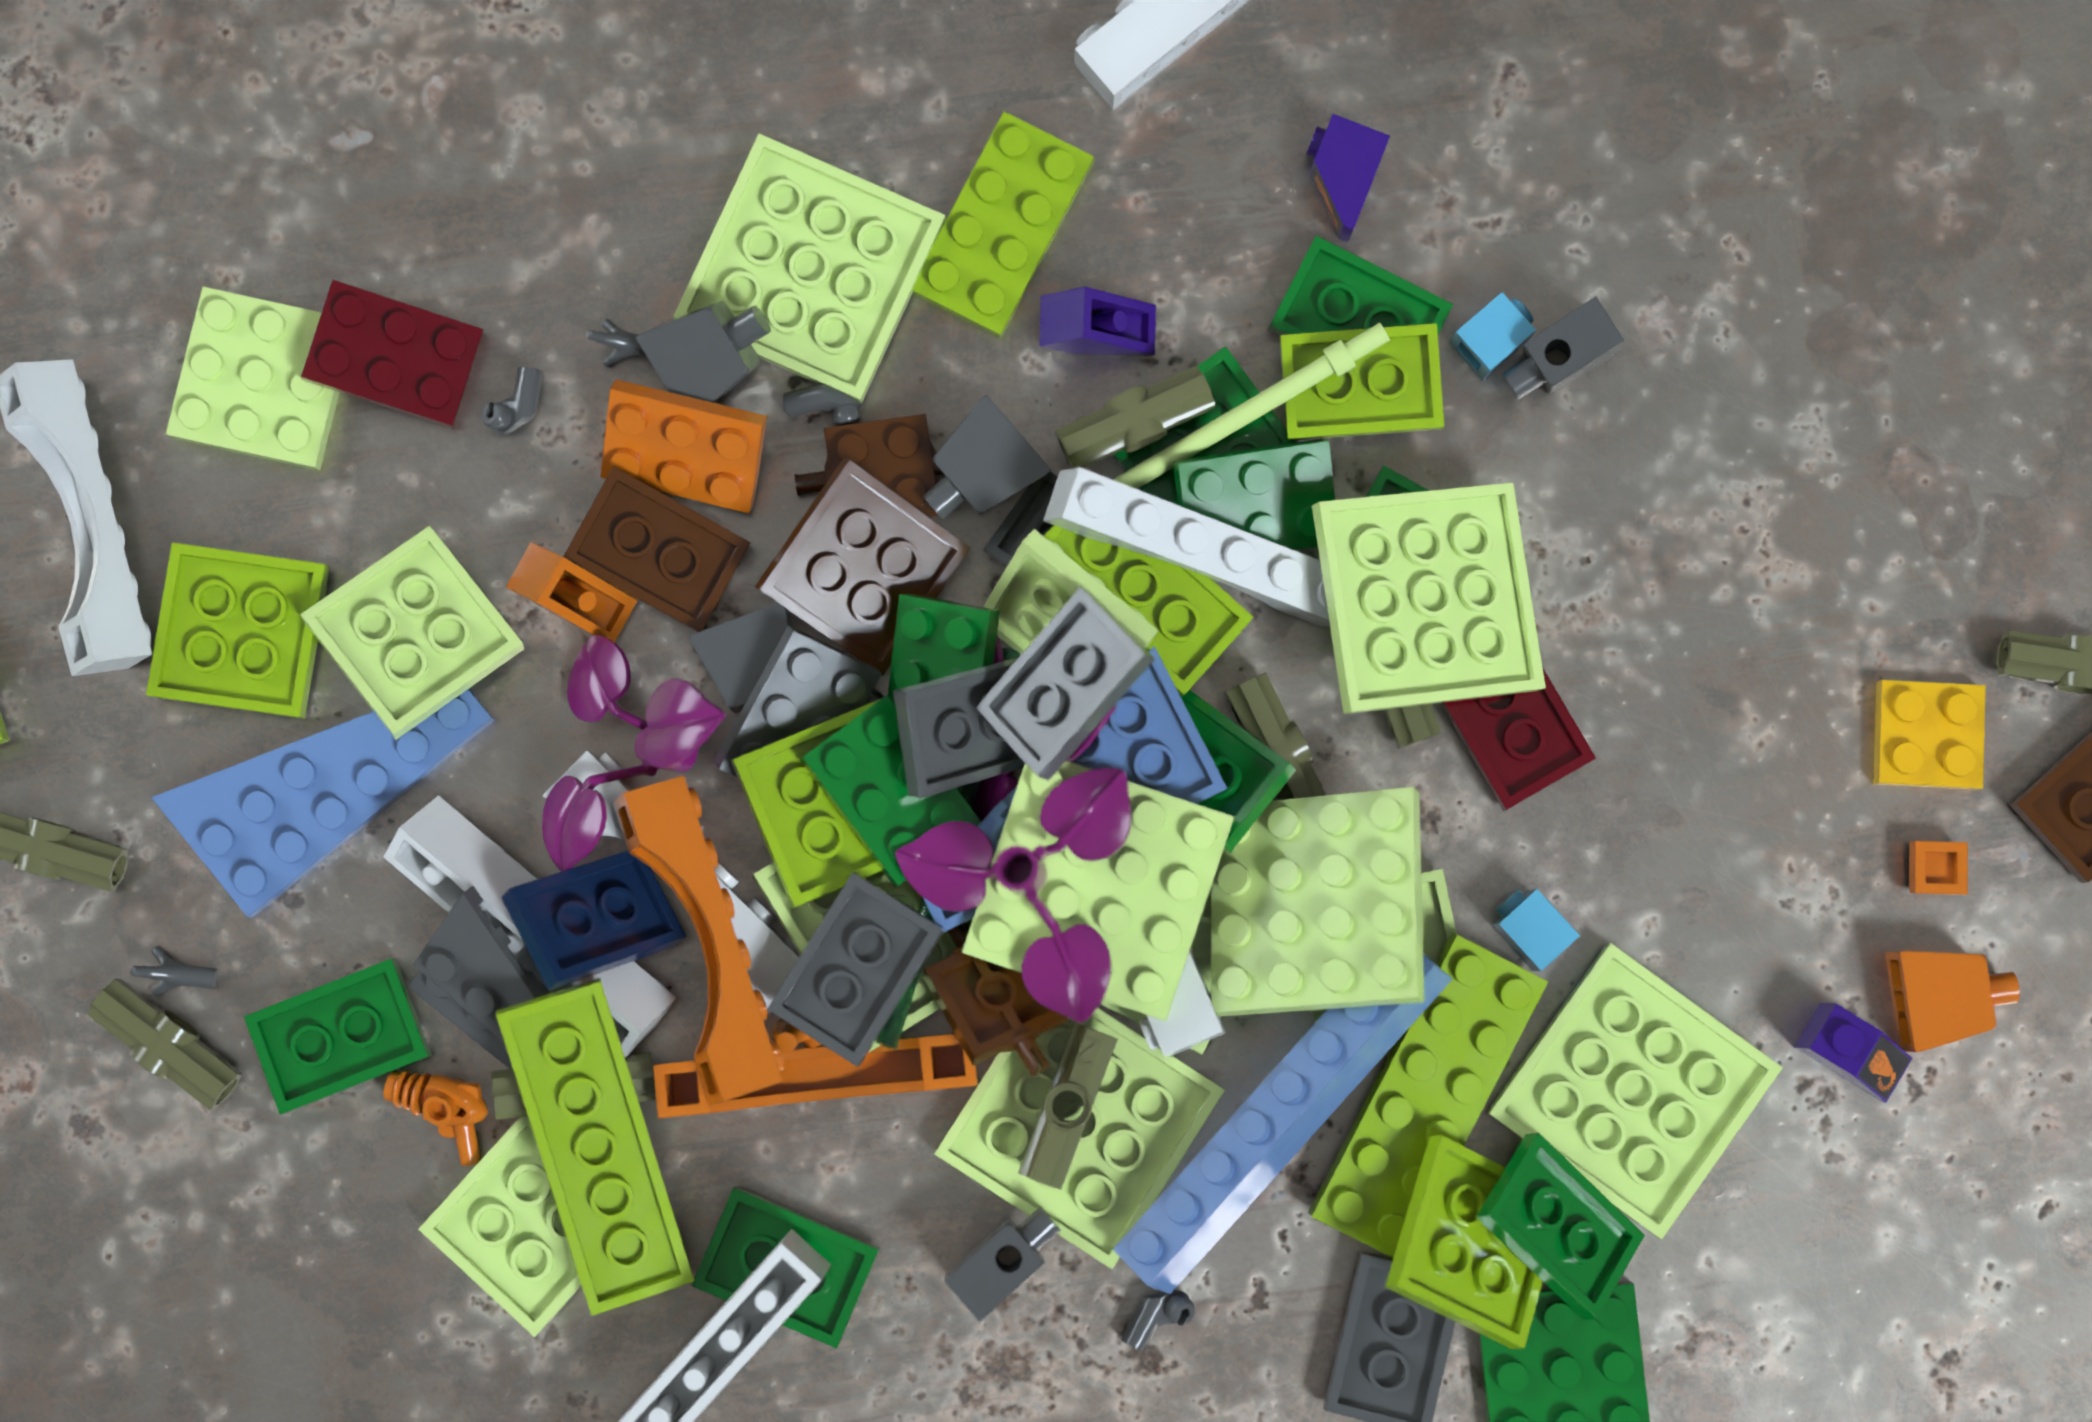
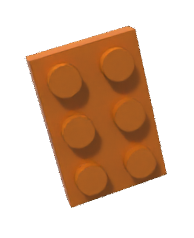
M615 379L609 393L600 478L606 479L614 466L659 492L750 514L755 503L767 415Z

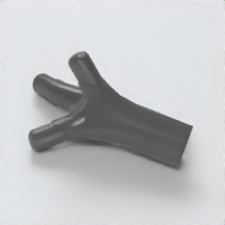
M605 319L602 322V327L608 333L594 330L587 332L589 340L615 348L610 355L603 359L604 365L608 368L618 360L630 355L646 356L635 338L639 334L620 329L609 319Z
M160 946L154 947L152 954L161 966L134 965L130 969L132 976L160 980L151 989L152 994L156 997L166 990L177 986L215 989L218 980V969L179 963L168 957Z

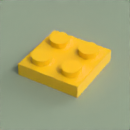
M1897 680L1877 681L1873 785L1967 790L1983 789L1986 685Z

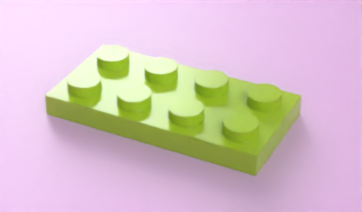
M1003 111L930 250L913 287L912 295L1001 339L1094 163V156Z
M1055 525L1044 535L1047 540L1058 544L1064 553L1086 572L1098 577L1105 587L1125 604L1142 613L1147 622L1158 630V633L1146 650L1149 652L1155 646L1181 696L1188 692L1254 618L1216 582L1202 574L1145 554L1092 540Z

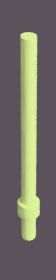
M1378 323L1346 343H1343L1340 339L1323 349L1325 355L1112 480L1135 489L1142 487L1174 468L1173 461L1193 457L1332 374L1336 373L1337 377L1355 368L1356 360L1389 342V336L1382 324Z

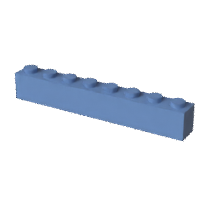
M1423 953L1424 1002L1327 1009L1113 1248L1118 1256L1147 1286L1171 1294L1452 981V978L1425 953Z

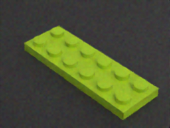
M1454 932L1451 933L1436 962L1452 978V981L1394 1044L1307 1212L1312 1218L1392 1258L1395 1255L1429 1136L1443 1135L1463 1146L1465 1145L1548 984L1547 980Z
M597 978L496 1010V1017L591 1316L694 1282L601 979Z

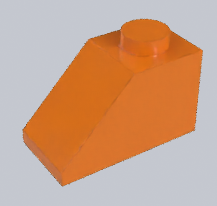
M532 542L529 544L506 586L511 591L589 634L604 636L614 642L637 603L636 599L563 556Z

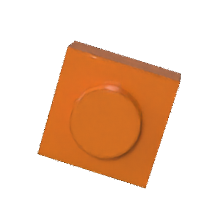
M1909 842V894L1968 895V842Z

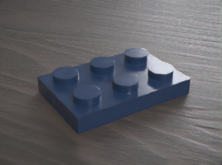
M628 850L509 888L501 897L549 991L678 946L687 937L651 868L628 853Z

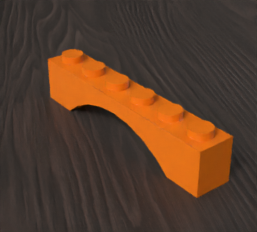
M684 775L624 792L612 803L628 853L649 866L673 890L688 912L701 941L707 969L708 1002L703 1031L696 1047L694 1058L709 1105L713 1106L783 1082L780 1071L784 1070L783 1056L776 1041H770L764 1024V1020L768 1016L766 1003L761 992L758 989L753 990L747 972L751 968L750 954L745 942L741 938L737 939L731 922L735 915L734 905L727 889L720 888L714 870L718 867L717 852L711 839L704 838L698 820L702 816V808L697 792L692 787L688 788Z
M955 1033L891 1039L868 1053L858 1067L825 1046L794 1049L789 1053L781 1051L784 1060V1070L780 1071L783 1082L713 1106L709 1105L695 1060L653 1065L658 1119L819 1100L968 1087L979 1084L977 1064L973 1066Z

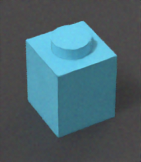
M1501 292L1459 328L1449 344L1483 381L1517 352L1524 343L1530 340L1536 332V329L1531 324L1534 320L1529 310L1519 300L1513 298L1510 301Z
M1516 889L1495 908L1500 917L1491 924L1532 971L1544 970L1580 937L1576 930L1538 889L1528 890L1525 894Z

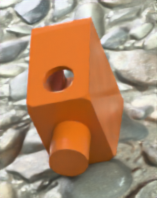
M1920 951L1885 952L1899 1047L1906 1052L1926 1051L1991 1031L1996 1028L1994 1006L2019 1002L2020 988L2014 972L1989 975L1987 959L1983 954Z

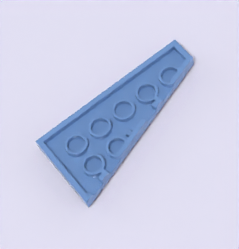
M1154 646L1149 653L1155 660L1115 704V710L1093 742L1080 756L1069 762L1093 770L1101 768L1121 769L1126 773L1129 782L1198 804L1226 790L1227 787ZM1017 786L977 826L989 838L993 847V858ZM923 898L935 923L945 928L943 933L974 918L977 909L975 907L961 912L947 911Z
M469 688L397 740H395L373 711L151 798L248 918H254L496 719Z

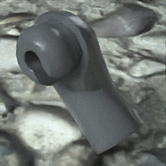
M518 367L514 394L502 402L495 404L490 402L484 407L482 412L484 425L497 434H509L532 420L538 410L543 371L530 367Z
M826 384L806 387L784 393L783 395L784 409L790 418L822 410L832 412V423L835 426L855 424L860 421V414L857 409L861 406L859 401Z
M1174 1290L1171 1294L1159 1292L1146 1295L1138 1304L1121 1340L1131 1347L1144 1352L1156 1327L1178 1323L1180 1326L1188 1324L1194 1317L1195 1305L1186 1293Z

